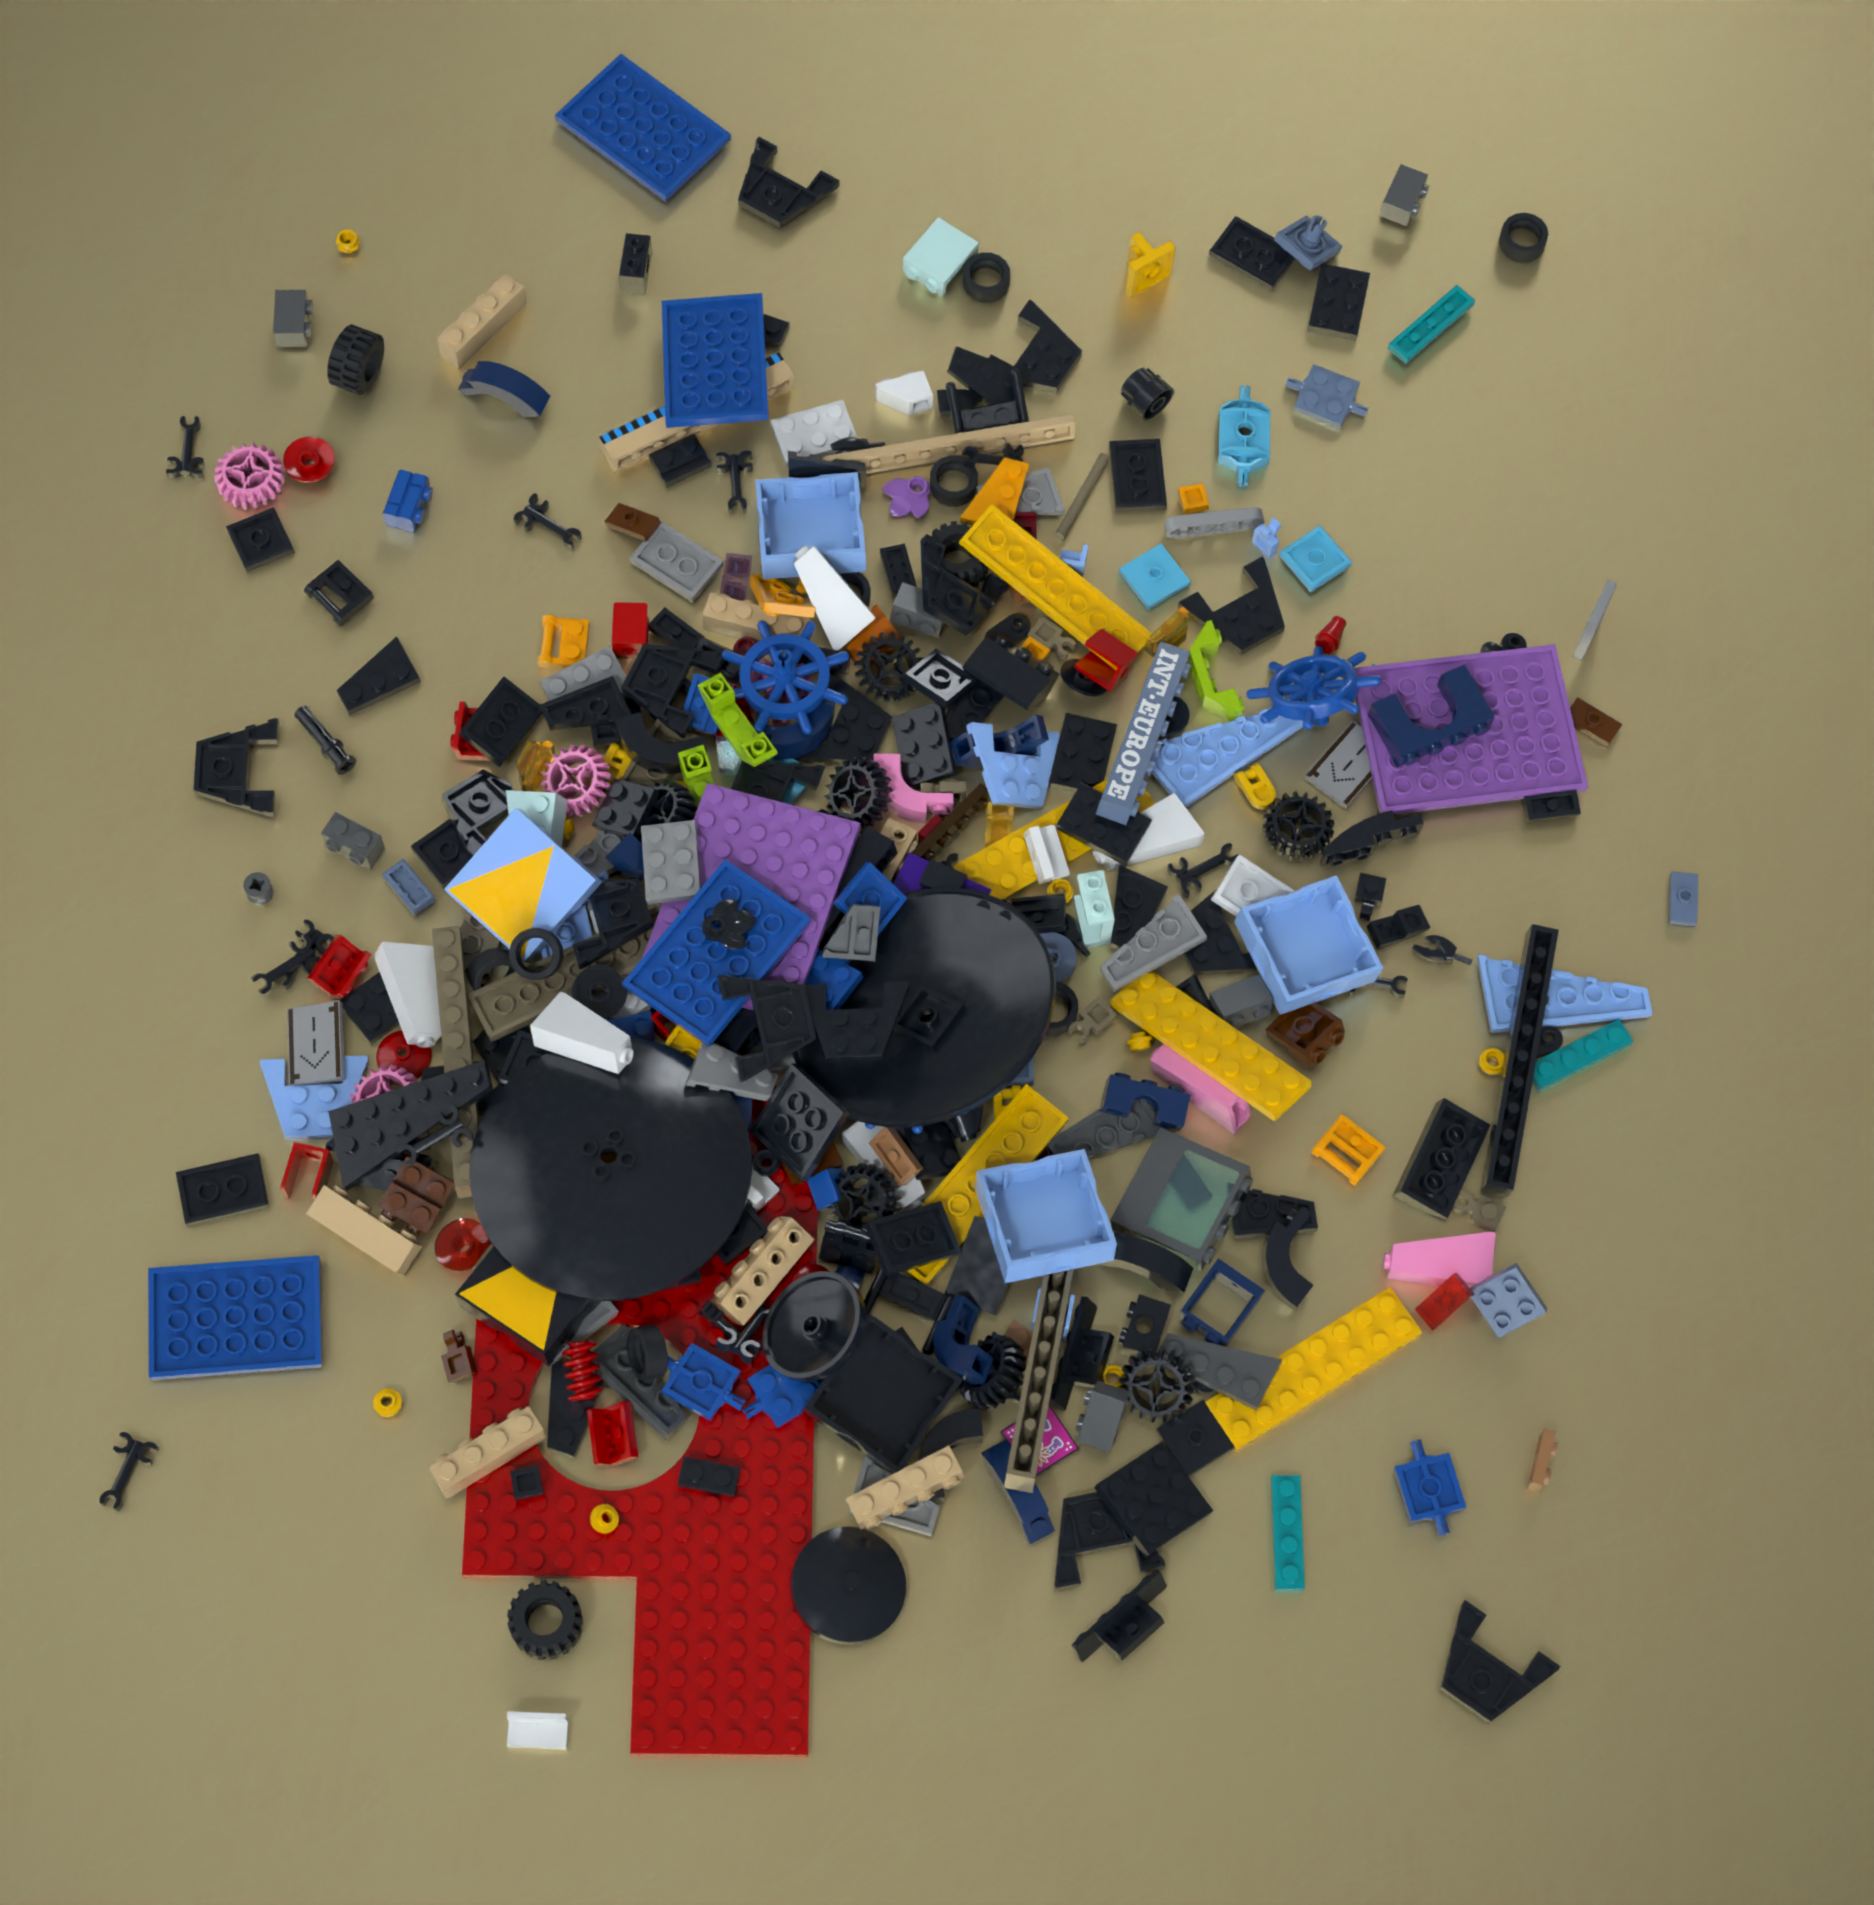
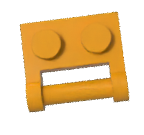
M544 615L542 617L544 631L541 655L538 656L537 661L539 667L565 669L586 658L590 626L589 619L557 618L554 615ZM554 629L562 630L559 657L551 656Z
M1341 1114L1316 1144L1311 1153L1317 1158L1319 1156L1348 1177V1182L1356 1186L1386 1147ZM1331 1142L1360 1164L1358 1169L1355 1170L1327 1148L1329 1143Z

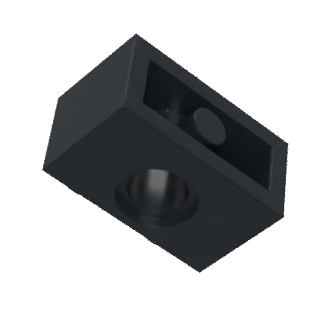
M626 233L619 272L621 292L646 295L652 257L651 236Z
M1140 1294L1136 1303L1131 1301L1126 1315L1131 1321L1128 1328H1122L1118 1343L1123 1345L1120 1354L1134 1356L1138 1359V1350L1141 1349L1148 1355V1348L1150 1346H1153L1156 1353L1171 1304ZM1145 1323L1150 1327L1151 1331L1141 1333L1137 1330L1136 1325Z

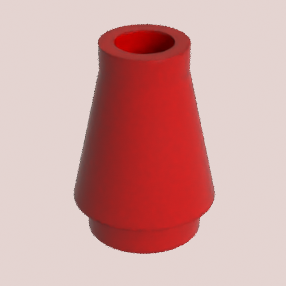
M1334 616L1316 634L1315 646H1321L1325 654H1331L1333 651H1336L1339 648L1344 628L1347 625L1346 621L1340 616Z

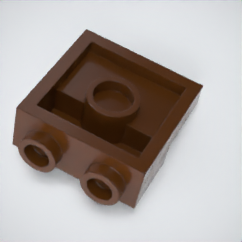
M1316 1002L1279 1015L1265 1029L1267 1036L1284 1046L1289 1056L1307 1068L1311 1067L1314 1063L1320 1064L1326 1056V1051L1332 1045L1338 1046L1341 1044L1345 1033L1342 1019Z
M408 1155L404 1162L409 1160L411 1157ZM419 1161L412 1165H405L403 1162L378 1207L383 1209L381 1214L392 1221L400 1218L407 1222L406 1228L411 1232L420 1235L423 1231L427 1234L454 1189V1181Z

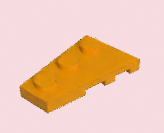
M1004 457L961 515L960 522H968L967 524L974 525L991 504L1014 521L1029 470V463Z
M751 574L749 584L762 612L769 616L785 614L814 618L816 608L811 604L804 605V598L800 595L791 594V588L780 579H763V575Z

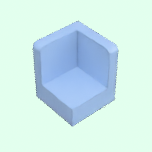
M1083 544L1082 553L1062 550L1059 559L1083 577L1089 545Z

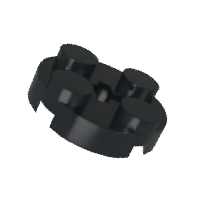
M599 964L589 966L577 976L572 985L571 994L573 999L606 1020L619 1013L626 1002L627 989L622 985L623 977L615 969ZM597 985H602V990H607V995H604L602 1000H597L596 996L591 993L592 990H596Z

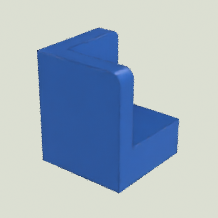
M844 1168L826 1169L807 1181L818 1211L833 1210L835 1207L830 1205L841 1200L835 1180H840L839 1173L844 1171Z

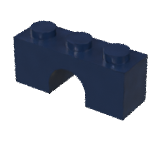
M1115 1073L1114 1075L1110 1074L1106 1080L1099 1112L1126 1118L1131 1112L1132 1103L1137 1100H1144L1154 1109L1152 1125L1180 1131L1185 1124L1191 1094L1184 1093V1089L1180 1087L1168 1086L1167 1089L1157 1086L1158 1083L1152 1080L1142 1079L1140 1082L1132 1080L1130 1075Z

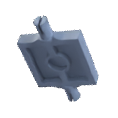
M1313 364L1309 375L1303 382L1288 377L1285 387L1299 391L1294 411L1340 429L1345 418L1351 412L1365 417L1369 408L1355 402V395L1360 385L1359 381Z

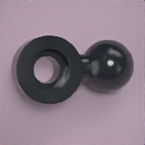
M1508 633L1502 638L1500 644L1493 641L1484 643L1480 653L1527 648V643L1521 635Z

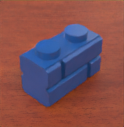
M401 469L398 471L383 511L384 522L387 526L413 532L416 529L417 523L422 524L425 515V509H423L425 501L430 502L433 488L430 487L427 476L417 473L413 474Z

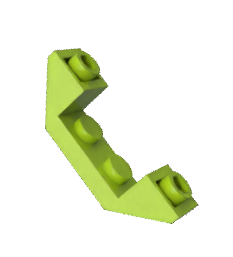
M1212 620L1206 622L1191 646L1187 662L1191 663L1190 672L1202 707L1231 722L1235 718L1242 716V712H1245V706L1242 697L1237 696L1235 688L1217 692L1215 680L1209 677L1207 657L1217 655L1219 644L1222 643L1219 629H1215Z
M721 672L698 685V689L713 721L741 760L756 767L778 754L764 732L758 734L735 703V692Z
M704 745L678 753L684 784L696 799L695 805L697 809L707 783L714 785L711 776L712 768Z

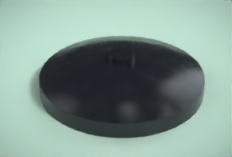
M827 1271L804 1275L788 1285L772 1304L764 1323L763 1349L770 1365L786 1378L796 1382L818 1381L840 1369L855 1352L864 1332L866 1309L861 1293L856 1286L843 1276Z
M837 1527L815 1536L801 1550L791 1571L790 1594L798 1616L813 1633L833 1643L845 1645L860 1644L878 1637L896 1620L905 1601L906 1577L898 1555L880 1536L865 1529L861 1530L858 1527Z

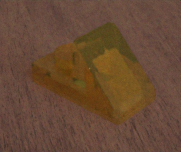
M988 802L986 809L985 848L1012 833L1013 806L994 805L992 802Z

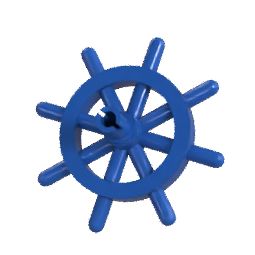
M759 621L757 627L762 640L754 644L745 656L730 650L722 652L724 660L740 665L741 687L733 689L735 700L745 697L748 704L760 713L754 725V729L758 734L764 731L770 718L777 720L797 718L803 733L809 735L812 733L813 728L807 714L814 711L823 702L824 698L842 705L848 702V697L845 694L829 689V667L848 661L849 654L844 651L825 657L822 650L810 641L816 628V624L813 621L806 623L800 636L793 634L772 636L766 621ZM769 654L774 665L772 667L759 662V660ZM802 654L812 661L811 663L796 667ZM752 671L768 676V678L751 682ZM817 671L819 673L817 684L801 678ZM774 687L768 700L758 693L759 691ZM795 687L808 691L810 694L800 700ZM783 692L787 694L790 703H778Z
M1316 646L1313 650V656L1297 659L1285 666L1275 661L1270 662L1269 670L1275 674L1271 678L1268 687L1249 689L1246 692V696L1249 699L1270 698L1272 708L1260 716L1262 723L1266 724L1280 715L1292 720H1303V728L1310 730L1313 725H1317V721L1318 726L1326 725L1329 722L1330 715L1343 709L1351 714L1358 713L1359 706L1352 701L1356 698L1359 688L1377 686L1381 683V678L1378 675L1357 677L1354 667L1366 659L1364 652L1360 651L1345 660L1338 656L1323 655L1324 649L1321 646Z

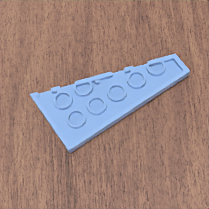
M1268 708L1261 710L1260 713L1248 717L1240 716L1231 722L1224 724L1220 722L1183 733L1182 736L1159 740L1162 741L1158 756L1152 755L1150 759L1155 761L1151 773L1169 795L1175 792L1183 805L1188 807L1229 779L1234 773L1242 770L1303 728V720H1292L1279 715L1272 721L1264 724L1260 721V716L1271 709Z
M1478 954L1477 963L1490 1032H1508L1520 965L1514 964L1510 960L1502 959V961ZM1552 969L1542 1027L1651 1017L1652 1008L1648 989L1620 982L1609 983L1599 981L1597 978L1590 976L1586 978L1574 976L1570 972Z

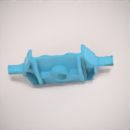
M1245 385L1240 386L1239 400L1228 401L1219 409L1218 463L1237 472V485L1242 487L1243 483L1244 488L1249 485L1248 473L1267 466L1270 459V409L1262 402L1253 401L1250 398V386L1246 385V390ZM1245 427L1250 429L1252 433L1245 436L1240 434L1238 430Z

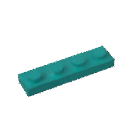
M1456 285L1389 343L1388 349L1402 362L1407 364L1473 307L1475 300Z
M1620 1019L1536 1060L1533 1083L1540 1092L1632 1045L1633 1039Z
M1272 1475L1270 1479L1274 1591L1303 1592L1305 1590L1300 1475Z

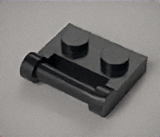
M339 560L334 562L304 588V593L309 598H314L333 617V621L338 626L346 624L354 613L374 598L373 593ZM326 586L346 606L340 610L321 591V588Z

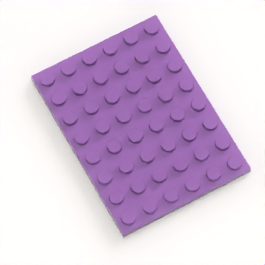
M1555 644L1355 668L1357 677L1378 675L1381 678V683L1377 686L1360 687L1355 698L1359 706L1358 713L1379 813L1392 810L1393 814H1403L1518 800L1529 795L1575 789L1577 792H1583L1588 789ZM1465 664L1495 717L1490 730L1481 736H1476L1475 734L1469 736L1460 745H1448L1434 756L1427 754L1420 757V760L1413 765L1406 766L1404 764L1397 767L1368 716L1372 703L1396 694L1406 714L1414 724L1427 730L1442 729L1452 722V713L1437 686L1441 674Z
M707 783L694 817L697 826L701 887L725 859L811 917L812 922L764 980L806 985L834 906L833 902L836 900L858 838L861 824L860 822ZM690 900L662 903L643 957ZM751 997L742 1008L753 1010Z

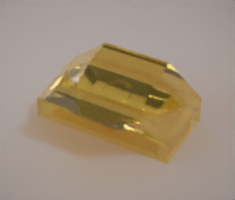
M1181 607L1147 637L1145 651L1151 657H1155L1160 641L1179 647L1187 639L1188 623L1190 622L1189 611Z
M527 740L515 762L519 772L521 791H536L543 779L541 773L548 770L545 763H551L553 760L552 754H556L554 743L547 740L542 742Z

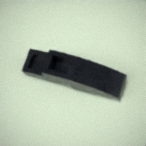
M1391 810L1364 819L1341 833L1327 846L1320 860L1321 867L1326 865L1335 867L1353 859L1362 861L1373 854L1376 844L1383 846L1396 839L1410 840L1417 837L1424 824L1421 814L1395 820Z

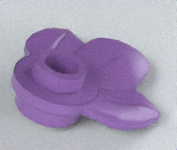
M915 476L909 480L896 478L885 484L882 488L885 494L893 498L890 504L891 516L903 517L911 512L915 517L921 518L929 509L927 497L930 494V485L923 477ZM916 488H919V489H921L922 491H920V492H915V491H913V490L916 489Z

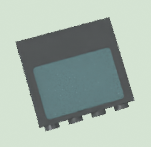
M1160 1127L1110 1219L1112 1231L1124 1233L1125 1229L1196 1260L1197 1269L1202 1271L1206 1263L1210 1264L1216 1253V1248L1214 1247L1218 1240L1224 1239L1228 1231L1229 1225L1227 1223L1230 1217H1235L1241 1205L1239 1200L1243 1192L1248 1193L1252 1186L1253 1178L1251 1177L1250 1166Z

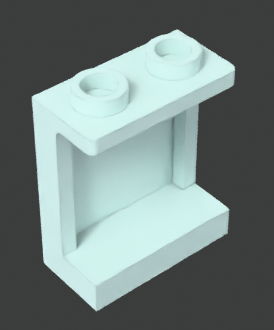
M938 217L903 257V272L908 278L917 280L925 285L930 292L943 296L946 293V286L973 255L978 254L979 242Z
M1104 870L1078 874L1077 881L1080 894L1073 895V903L1083 937L1082 943L1086 948L1110 944L1115 919Z

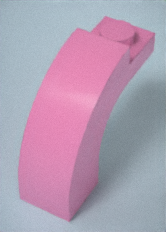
M874 754V761L878 762L881 768L887 770L885 776L892 779L888 787H891L893 791L888 794V797L893 801L887 803L886 806L893 813L909 821L926 823L927 814L945 816L953 811V793L918 792L905 783L900 772V754Z

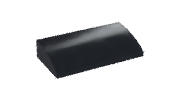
M1445 1098L1436 1102L1392 1196L1426 1213L1445 1220L1448 1219L1491 1125Z

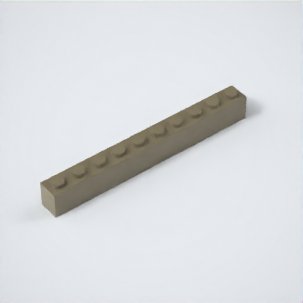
M459 926L432 929L445 1073L474 1064L464 945ZM478 1100L466 1109L461 1108L459 1117L465 1126L464 1128L472 1131L474 1139L480 1125ZM461 1133L458 1136L461 1147H455L451 1140L454 1185L458 1198L472 1197L470 1159L474 1139L469 1140L465 1133Z
M1074 1269L1043 1276L1004 1488L1033 1493Z

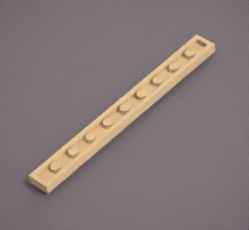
M1073 414L832 454L823 456V460L832 461L837 458L865 463L866 474L935 463L941 458L950 455L969 457L961 453L967 446L976 448L979 453L988 454L1002 451L1007 443L1011 445L1012 450L1016 449L1018 445L1029 447L1075 439V420Z

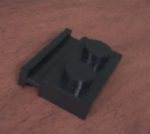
M695 434L649 454V460L659 477L663 480L666 488L712 467L711 460L708 459Z
M1065 893L1012 898V906L1021 912L1040 934L1066 931Z

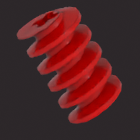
M581 1340L563 1343L568 1345L569 1348L563 1351L562 1355L571 1357V1360L563 1363V1366L572 1368V1371L567 1373L565 1378L574 1380V1383L566 1386V1389L575 1391L574 1395L568 1397V1401L598 1397L596 1394L602 1392L603 1387L594 1385V1383L601 1380L602 1377L601 1375L594 1374L593 1371L599 1369L600 1364L591 1362V1360L597 1358L599 1353L590 1351L591 1348L597 1345V1341Z

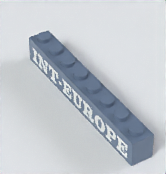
M1160 641L1096 815L1124 825L1127 824L1129 816L1135 817L1140 804L1139 801H1136L1137 795L1143 796L1148 783L1143 780L1144 775L1150 777L1155 761L1150 760L1151 756H1158L1162 741L1158 740L1159 735L1165 737L1170 723L1165 720L1166 716L1172 717L1177 702L1172 701L1173 697L1179 698L1184 685L1180 678L1187 677L1191 663L1187 662L1189 651Z

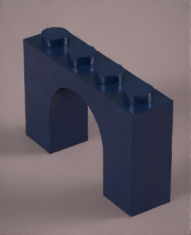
M1465 664L1441 674L1437 686L1452 713V722L1442 729L1427 730L1414 724L1409 719L1396 694L1372 703L1368 716L1397 767L1404 764L1406 766L1413 765L1420 760V757L1427 754L1434 756L1448 745H1460L1466 741L1467 737L1474 734L1481 736L1490 730L1495 717Z

